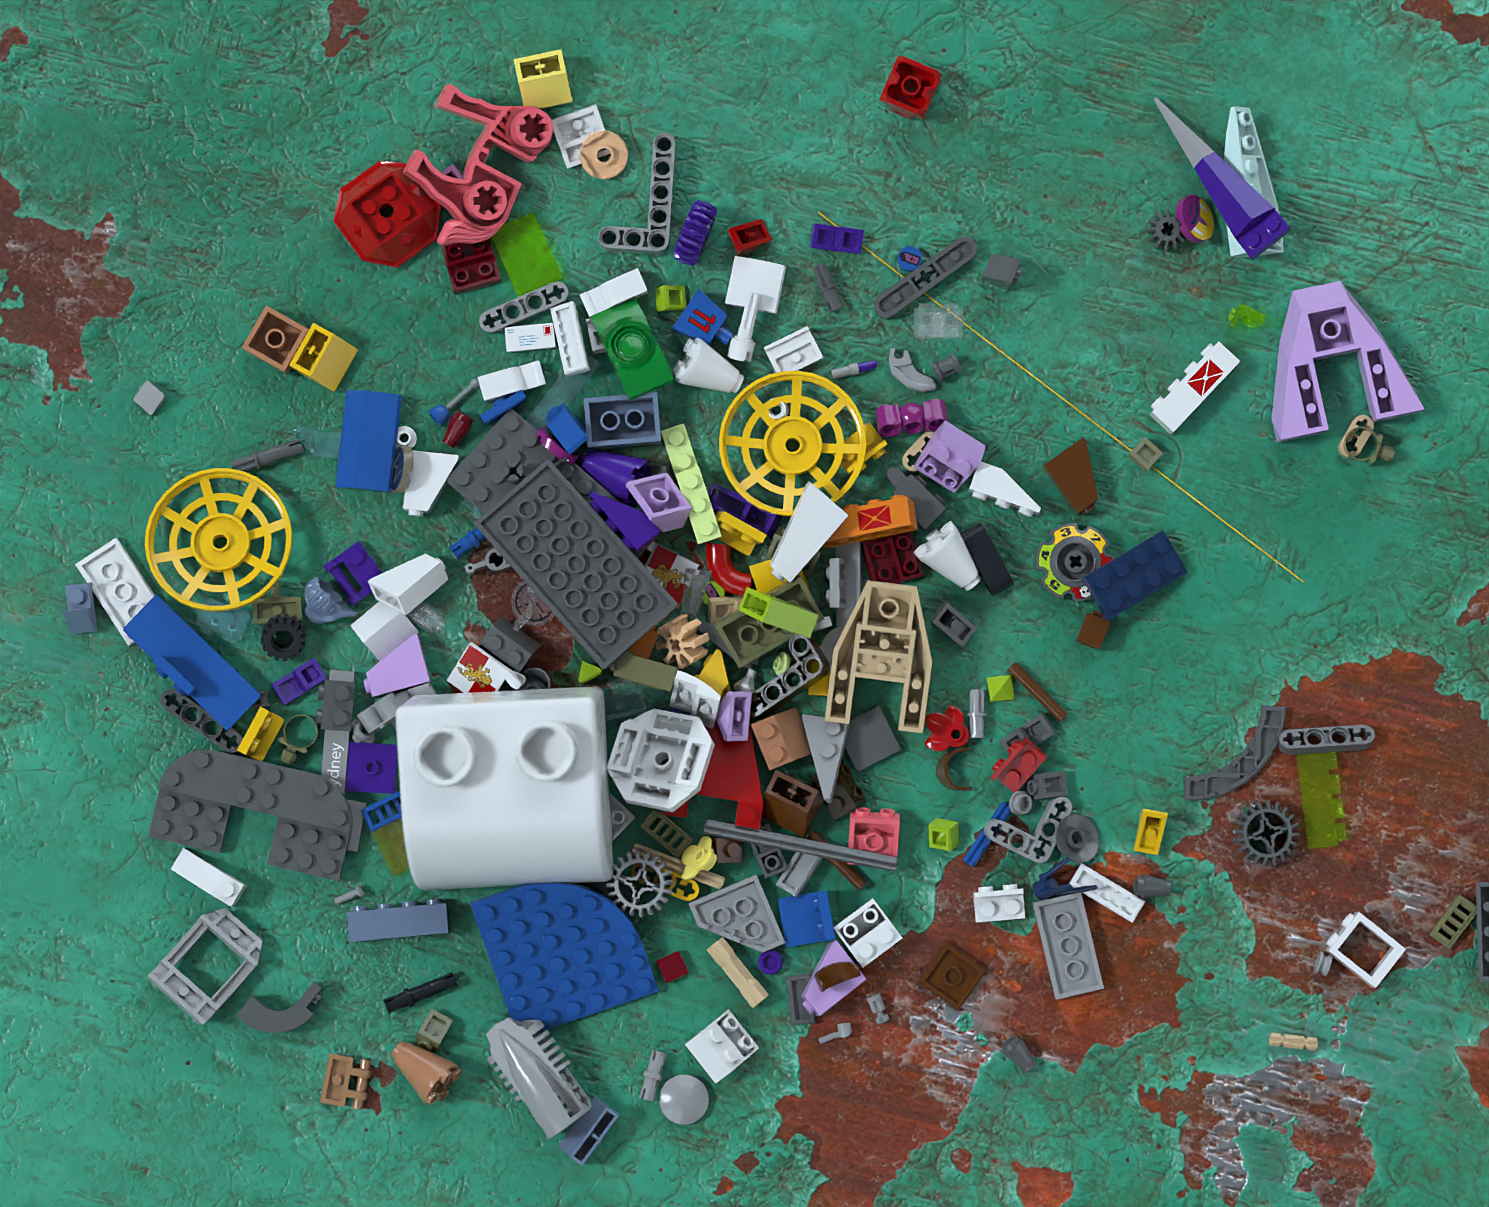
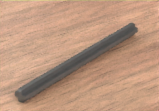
M709 819L706 820L704 825V833L892 872L896 871L898 858L735 826Z

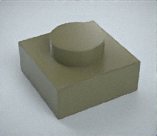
M1144 437L1130 452L1128 457L1146 473L1163 452Z

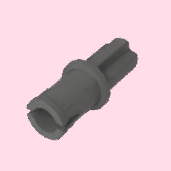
M819 264L815 266L813 272L821 288L819 293H822L829 312L831 313L844 307L836 289L837 284H833L826 265Z

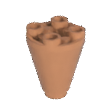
M405 1041L400 1042L391 1054L395 1064L421 1100L428 1105L433 1104L436 1100L439 1103L442 1102L449 1094L448 1087L452 1082H456L462 1074L456 1063Z

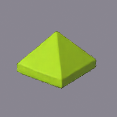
M1011 675L987 678L990 702L1014 699Z

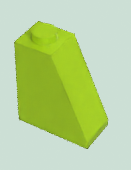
M749 587L746 588L738 609L761 622L808 638L811 637L819 616L805 608Z

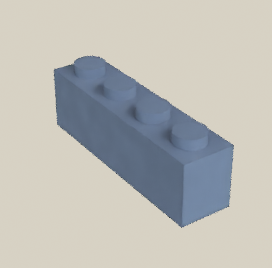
M441 899L427 900V905L417 906V901L402 902V907L393 908L392 903L378 904V909L368 910V905L353 907V912H347L350 942L450 933L448 903H442Z

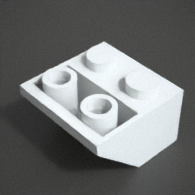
M874 899L868 901L833 927L862 968L902 939Z
M729 1009L685 1044L715 1083L732 1072L759 1049L758 1045Z

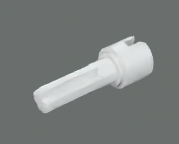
M749 292L747 295L738 334L731 338L727 354L729 358L751 362L755 342L751 338L761 298L757 293Z

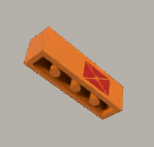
M900 494L892 496L891 500H870L867 502V505H846L843 511L848 514V517L822 545V548L827 549L918 530L914 502L909 497Z

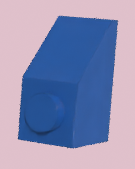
M564 403L560 406H554L549 410L545 418L547 426L564 449L571 454L588 439L583 423Z

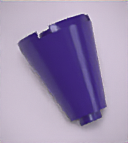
M595 449L585 452L580 460L582 470L620 501L629 506L633 505L636 499L626 487V483L649 477L651 466L647 465L650 461L646 459Z

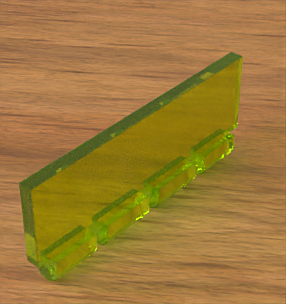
M1336 752L1296 754L1308 849L1338 846L1337 841L1347 840L1345 823L1335 824V819L1344 818L1342 798L1332 799V794L1341 793L1339 774L1329 775V770L1338 769Z

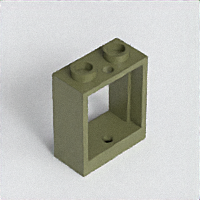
M624 653L611 664L610 670L614 672L613 676L615 678L672 693L678 668Z

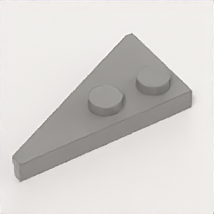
M803 714L802 720L823 798L826 800V803H831L850 724L825 721V717Z

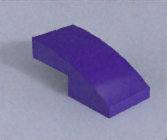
M814 223L812 224L809 248L861 254L864 230Z
M314 657L294 669L293 672L272 683L271 687L283 706L322 683L327 677Z

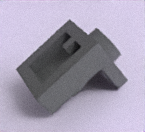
M1065 771L1031 775L1028 778L1027 784L1031 799L1038 800L1067 796L1068 788Z

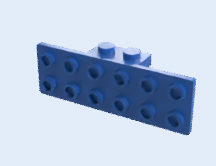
M155 595L123 628V631L153 659V662L157 665L155 670L164 679L169 676L175 682L173 688L182 696L185 694L191 696L225 730H230L260 699L261 694L158 595Z

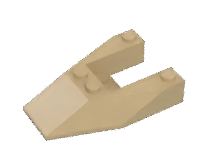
M867 580L833 650L825 721L849 724L855 677L904 683L898 730L923 733L932 658L917 586Z

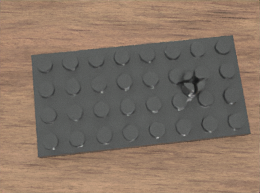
M512 408L506 412L446 479V482L484 514L544 461L549 459L588 504L591 502L589 497L591 492L619 502L577 464H568L566 457L559 459L549 452L540 442L542 437H536L538 431ZM602 512L598 514L604 522L607 520ZM616 531L615 534L622 540L623 536ZM651 543L638 554L634 549L631 552L638 559Z
M549 459L544 461L474 522L477 529L603 670H606L679 606Z

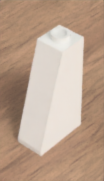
M810 481L806 484L770 562L773 568L771 573L781 582L784 579L791 582L848 517L845 511Z

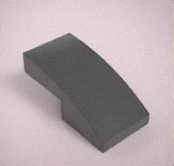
M1042 712L999 742L1009 755L1010 753L1007 750L1015 740L1021 742L1026 737L1037 746L1055 734L1056 731Z

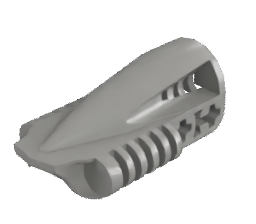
M508 1017L496 1023L486 1034L491 1045L490 1052L492 1054L486 1060L490 1065L494 1062L497 1063L498 1066L494 1068V1071L502 1070L503 1073L499 1075V1078L502 1080L504 1077H507L508 1081L504 1085L506 1087L510 1084L513 1085L509 1092L511 1094L516 1091L519 1095L514 1099L516 1101L523 1099L536 1122L546 1133V1138L550 1139L590 1110L591 1102L566 1067L571 1063L569 1059L563 1063L561 1059L566 1056L564 1052L559 1055L556 1053L560 1049L559 1045H556L554 1048L550 1045L555 1041L552 1037L549 1040L545 1038L550 1034L549 1031L546 1030L544 1033L540 1031L544 1027L542 1021H516ZM570 1111L574 1114L572 1117L568 1115Z

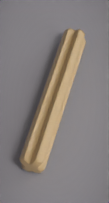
M638 843L634 845L631 852L632 856L636 857V851L640 850L641 857L645 858L646 851H650V860L659 855V860L656 862L658 865L665 861L667 865L663 868L681 875L686 867L681 860ZM700 870L692 878L717 889H721L725 882L723 876L705 870Z

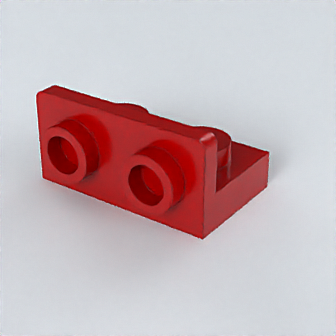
M1026 737L1021 742L1015 740L1007 750L1010 753L1005 760L1000 758L991 768L994 773L990 778L993 780L997 778L1013 793L1020 789L1047 757L1045 753Z

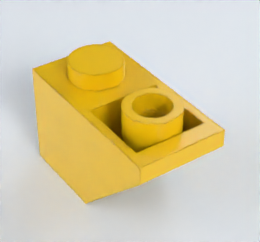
M716 649L713 655L710 654L706 658L704 669L700 675L696 674L694 677L716 691L721 697V702L725 695L731 691L722 652Z

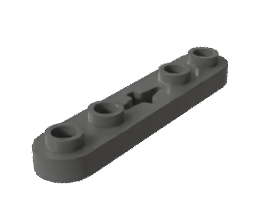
M969 237L958 238L876 298L874 302L875 313L883 319L893 317L963 267L976 255L977 245L975 241ZM936 270V273H933L930 277V283L927 284L924 281L915 286V283L921 278V272L928 274Z

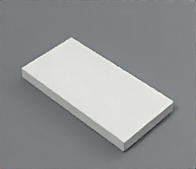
M116 537L75 565L86 582H92V589L97 599L128 646H131L135 642L123 631V628L155 594Z

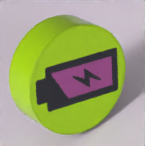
M714 581L705 583L700 590L701 600L706 605H708L709 598L725 596L724 590Z

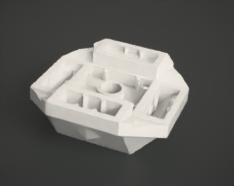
M652 709L633 720L629 719L621 723L606 769L627 803L674 812L700 791L715 744L699 717ZM669 759L665 765H661L663 760Z

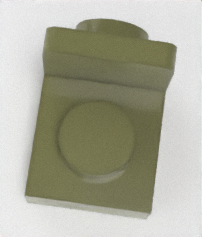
M431 1009L417 1033L415 1042L418 1043L419 1047L436 1053L453 1020Z

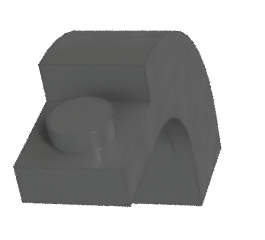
M313 982L300 1000L287 1010L272 1009L255 996H251L236 1016L250 1027L263 1032L280 1033L290 1031L302 1026L316 1014L309 1006L310 1004L315 1006L323 996L321 990L324 987L317 982Z

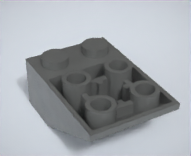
M502 616L491 626L478 647L509 669L521 674L541 645ZM506 680L499 691H508L511 686Z

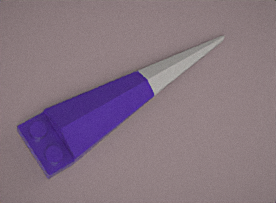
M1154 97L1156 105L1231 233L1252 261L1291 231L1288 224L1267 200L1158 98Z

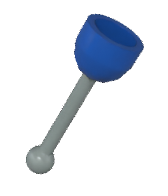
M472 379L470 385L447 406L437 405L428 412L429 415L439 426H443L449 419V409L472 389L478 388L479 381Z

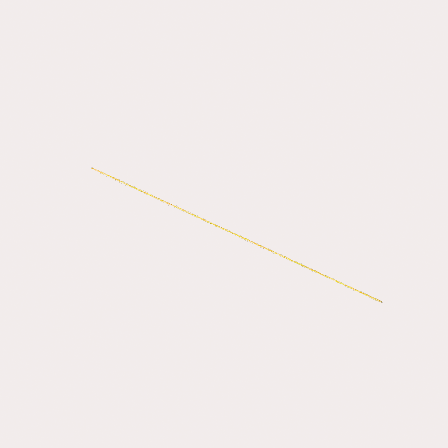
M818 212V214H820L821 216H823L826 220H828V221H829L830 223H832L834 226L838 227L836 224H834L832 221H830L827 217H825L823 214H821L820 212ZM862 245V247H863L864 249H866L867 251H869L872 255H874L875 257H877V259H879L880 261H882L885 265H887L888 267H890V268H891L893 271H895L898 275H900L901 277L904 278L903 275H901L899 272H897L895 269H893L891 266H889L886 262H884L882 259H880L878 256H876L873 252H871V251L868 250L865 246ZM925 293L926 296H928L931 300H933L935 303H937L939 306H941L944 310H946L947 312H949L952 316H954L955 318H957V320H959L960 322H962L965 326H967L968 328H970L973 332H975L977 335H979L981 338H983L986 342H988L990 345H992L994 348H996L998 351H1000L1003 355H1005V356L1008 357L1011 361H1013L1014 363H1016V364H1017L1019 367H1021L1024 371H1026V372L1029 373L1032 377H1034L1035 379H1037V380H1038L1040 383H1042L1045 387H1047L1048 389H1050L1053 393H1055L1057 396H1059L1061 399H1063L1066 403H1068L1069 405H1071L1074 409H1076L1078 412H1080L1082 415H1084L1086 418H1088L1091 422H1093L1095 425H1097L1099 428H1101L1103 431H1105L1107 434H1109L1112 438H1114V439L1117 440L1120 444H1122L1123 446H1125V448H1127L1128 450L1132 451L1130 448H1128L1126 445H1124L1121 441H1119V440L1116 439L1113 435H1111L1110 433H1108V432H1107L1105 429H1103L1100 425H1098L1097 423H1095L1092 419H1090L1088 416H1086L1084 413H1082L1079 409H1077L1076 407H1074L1071 403H1069L1067 400H1065L1063 397H1061L1058 393H1056L1054 390H1052L1050 387H1048L1046 384H1044L1042 381H1040L1038 378H1036L1033 374H1031L1030 372H1028L1025 368H1023L1022 366H1020V364H1018L1017 362H1015L1012 358H1010L1009 356H1007V355H1006L1004 352H1002L999 348H997L996 346H994L991 342H989L987 339H985L983 336H981L978 332H976L975 330H973L970 326H968L966 323H964L962 320H960L958 317H956L953 313H951L950 311H948L945 307H943L942 305H940L937 301H935L932 297H930L929 295H927V294ZM1151 466L1154 470H1156L1167 480L1172 482L1175 486H1177L1179 489H1181L1183 492L1189 495L1192 499H1194L1196 502H1198L1200 505H1202L1204 508L1210 511L1213 515L1218 517L1221 521L1226 523L1229 527H1231L1234 531L1239 533L1242 537L1247 539L1250 543H1252L1255 547L1260 549L1263 553H1265L1267 556L1273 559L1276 563L1281 565L1284 569H1286L1288 572L1294 575L1297 579H1299L1301 582H1304L1302 579H1300L1298 576L1292 573L1289 569H1287L1285 566H1283L1281 563H1279L1277 560H1275L1273 557L1267 554L1264 550H1262L1260 547H1258L1256 544H1254L1252 541L1246 538L1243 534H1241L1235 528L1230 526V524H1228L1222 518L1217 516L1209 508H1207L1201 502L1196 500L1188 492L1183 490L1180 486H1178L1176 483H1174L1172 480H1170L1168 477L1162 474L1159 470Z

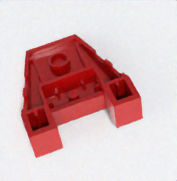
M715 720L713 729L705 726L715 745L701 789L696 795L739 801L735 826L759 829L763 797L751 727L749 726L747 741H725ZM689 800L674 812L662 810V814L686 818Z

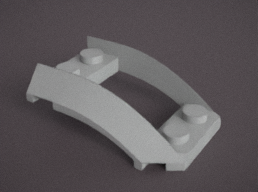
M226 908L216 910L213 913L202 914L193 927L147 977L154 988H159L193 1018L192 1022L203 1026L258 965L262 940ZM208 929L244 960L211 999L175 968Z

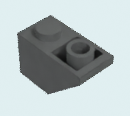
M991 254L981 280L1009 290L1010 285L1016 286L1022 272V268L1018 267L1020 260Z

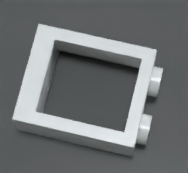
M1360 912L1349 913L1341 923L1344 926L1339 934L1333 933L1326 942L1328 948L1325 951L1370 987L1376 988L1406 949ZM1359 922L1391 947L1369 975L1338 951L1339 947Z

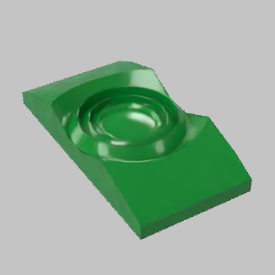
M635 298L590 316V320L629 401L674 382L664 354L656 342L647 319Z

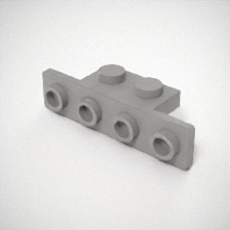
M861 542L837 546L836 558H829V564L826 567L827 579H830V589H827L826 599L827 603L830 604V608L836 609L837 627L846 625L861 595Z

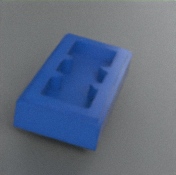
M522 390L509 398L503 396L493 403V408L480 415L485 425L488 426L503 417L509 409L512 408L514 410L527 402V398Z

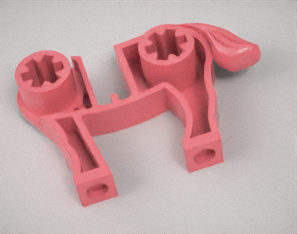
M447 84L444 86L434 107L482 124L485 127L468 156L462 179L452 178L441 173L432 165L426 154L420 150L412 152L403 170V174L417 182L431 199L441 204L453 216L454 219L444 224L437 238L439 245L453 243L475 244L491 238L506 222L522 184L485 164L493 145L526 163L532 162L549 144L553 133V124L548 114L533 106L512 107L492 105L482 99L469 97L452 84Z

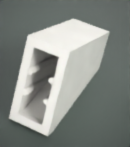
M413 451V469L408 472L407 476L410 477L411 481L408 489L405 491L403 509L409 511L408 515L423 517V513H430L447 484L446 479L457 468L460 462L459 455Z
M424 554L371 578L368 583L376 600L407 615L449 579L445 572L446 567L439 558H433Z

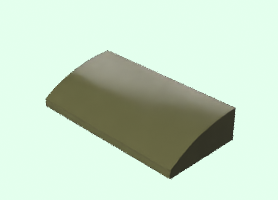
M796 575L791 582L786 581L765 593L818 614L817 623L824 620L822 613L799 575ZM738 609L713 623L738 668L797 635L796 633L761 622Z

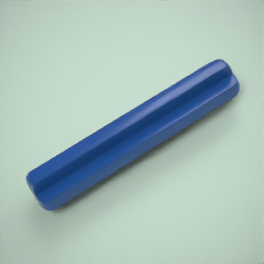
M1002 802L991 819L1005 822L1011 814L1009 804ZM999 824L997 827H991V830L994 832L993 837L1000 830ZM984 829L963 858V861L971 867L976 865L991 843V840L985 836Z

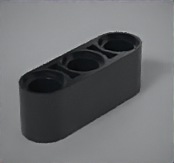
M981 523L960 533L984 584L992 596L1014 585L1007 568Z

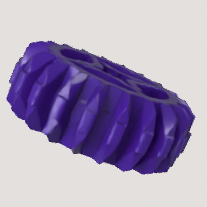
M697 200L693 203L687 215L673 253L674 259L682 264L694 266L703 252L717 215V208L712 206L711 203Z

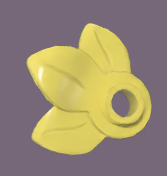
M703 836L698 845H691L682 853L681 861L686 865L681 875L683 880L692 879L700 870L708 871L714 866L717 855L711 848L712 839L710 837Z

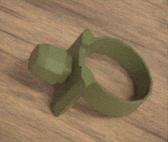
M1356 427L1348 432L1344 439L1343 447L1348 457L1354 461H1367L1368 466L1376 461L1377 456L1380 457L1379 460L1392 461L1395 453L1391 447L1386 445L1380 446L1383 435L1377 436L1368 427ZM1354 430H1367L1374 436L1376 449L1371 457L1357 459L1348 452L1346 439Z
M301 714L295 715L287 721L284 727V737L278 739L280 743L288 746L286 750H283L281 761L291 765L298 756L296 755L297 751L304 754L309 753L308 748L314 745L319 736V728L314 719ZM296 717H308L316 725V738L306 747H296L287 738V726Z

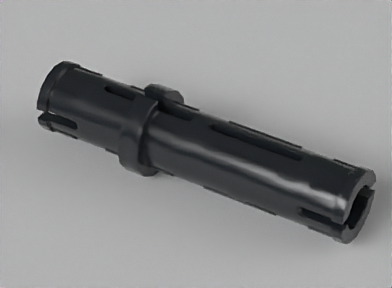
M450 972L417 987L405 988L403 992L385 998L383 1001L390 1014L403 1007L415 1006L414 1003L458 987L453 972Z

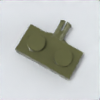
M278 581L271 589L272 596L258 599L252 603L254 625L268 623L271 617L275 618L278 614L281 617H284V614H289V618L295 616L297 617V622L299 620L303 622L302 597H286L281 595V581Z

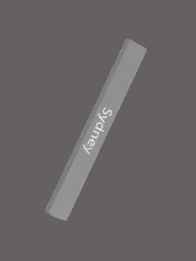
M330 670L329 680L355 682L356 672ZM325 730L321 776L336 784L345 796L348 747L351 731Z

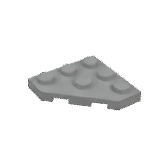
M757 875L688 903L698 927L762 953L785 943Z

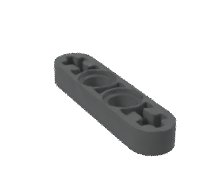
M168 689L162 693L160 702L164 709L224 751L229 753L239 752L237 749L243 740L240 733L232 728L225 733L230 738L237 737L236 742L238 746H232L229 749L227 747L229 743L225 739L221 738L220 743L217 741L224 732V728L219 723L218 733L209 735L206 732L207 723L217 721L204 708L187 696H182L175 689ZM176 694V700L181 704L184 703V700L188 702L182 707L180 714L176 712L180 709L173 704L170 707L167 705L169 701L166 697L168 695L173 696ZM190 707H195L199 711V716L195 721H189L185 716L187 709Z
M1367 725L1289 729L1280 734L1278 747L1281 752L1288 755L1366 750L1372 747L1375 732ZM1337 734L1342 735L1345 738V742L1336 743L1332 740V737ZM1350 734H1352L1353 742H1350ZM1360 734H1364L1367 740H1362V738L1359 737ZM1311 736H1316L1321 740V743L1312 745L1307 739ZM1300 738H1303V745H1301ZM1286 739H1291L1293 745H1289Z

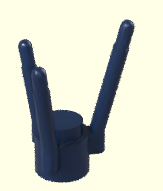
M1067 857L1047 872L1039 875L1040 880L1033 883V892L1037 899L1044 900L1061 895L1096 890L1098 887L1097 885L1072 888L1071 884L1058 886L1057 881L1054 878H1050V876L1070 861V858Z

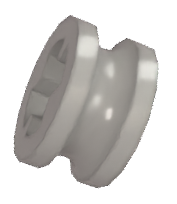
M1320 951L1313 972H1322V975L1326 976L1331 966L1332 955L1325 956Z

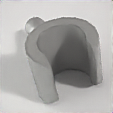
M851 1023L837 1024L838 1032L818 1038L820 1044L850 1036L852 1033Z

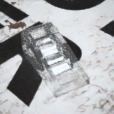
M686 567L681 615L687 614L689 619L696 618L712 571Z

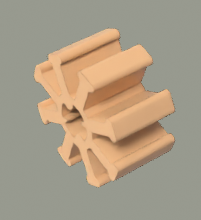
M682 614L672 619L657 630V634L664 637L655 643L657 650L668 648L669 653L663 658V661L668 665L677 661L678 669H683L693 664L708 653V649H704L701 646L710 640L708 633L697 635L695 632L702 623L697 618L688 623L687 614Z

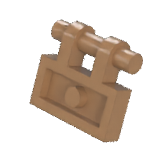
M329 1053L320 1103L345 1107L347 1097L354 1098L352 1108L362 1110L363 1102L367 1099L368 1094L365 1092L368 1078H371L372 1073L370 1070L371 1060L361 1059L360 1068H354V1057ZM351 1075L358 1076L356 1090L349 1089Z

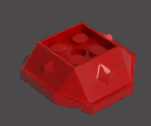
M378 161L343 186L339 191L333 221L362 262L398 269L437 241L442 205L431 199L417 182L403 174L406 163ZM392 207L394 213L391 217L384 218L381 216L382 209Z

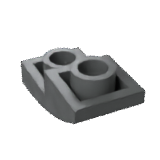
M769 823L760 826L758 829L772 832ZM750 843L765 878L788 869L780 849Z

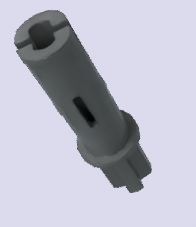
M300 438L257 453L252 451L251 455L232 460L231 466L232 469L244 472L254 468L259 470L261 466L304 453Z

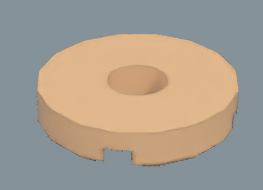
M599 130L591 133L584 139L580 147L579 158L583 168L589 175L601 179H610L624 170L628 158V150L625 142L618 134L609 130ZM602 148L610 150L611 156L607 161H600L597 158V153Z

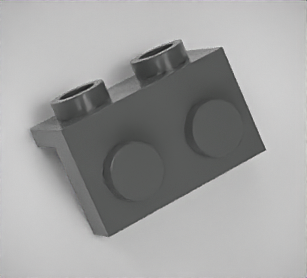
M324 680L323 685H319L318 700H322L321 710L317 709L316 724H320V730L351 731L355 682Z

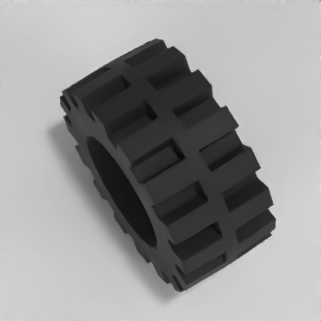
M280 614L276 615L275 618L271 617L268 623H265L262 630V649L264 652H268L267 655L270 658L274 656V660L279 661V658H282L283 662L287 661L288 658L293 660L304 649L306 641L305 627H302L303 623L300 620L296 621L297 617L292 616V618H289V614H284V617H281ZM279 630H286L294 636V641L289 645H281L273 639V635Z

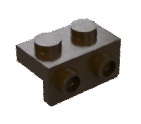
M841 760L832 802L826 803V800H823L834 820L866 802L863 790L856 784L850 768L843 760ZM818 775L811 776L810 780L814 787L822 791Z

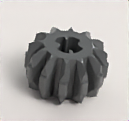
M1166 210L1163 218L1162 214L1157 212L1155 214L1156 220L1150 218L1148 221L1152 227L1146 228V233L1153 234L1148 238V242L1156 240L1157 243L1154 248L1157 250L1162 244L1164 252H1168L1169 244L1172 249H1178L1177 242L1183 244L1185 238L1181 236L1184 234L1179 227L1181 226L1180 221L1177 222L1176 213L1173 217H1170V211ZM1164 226H1166V229L1168 227L1172 229L1170 236H1167V233L1165 235L1162 234L1161 231Z

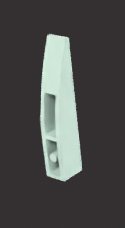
M1231 107L1226 132L1224 161L1279 213L1251 110L1246 107ZM1227 226L1231 257H1249ZM1283 237L1261 255L1283 253Z

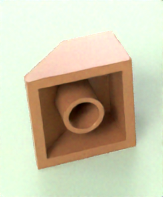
M796 707L751 724L769 771L812 754L805 727Z

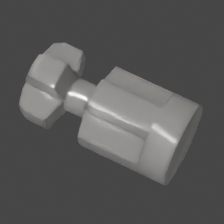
M880 993L866 998L872 1013H877L878 1015L875 1019L877 1024H882L889 1020L888 1014H883L885 1006Z

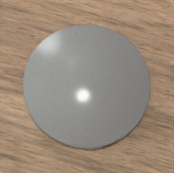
M678 1075L669 1079L662 1087L659 1096L660 1108L663 1114L677 1124H691L699 1120L706 1112L709 1102L708 1092L704 1084L699 1079L690 1075Z

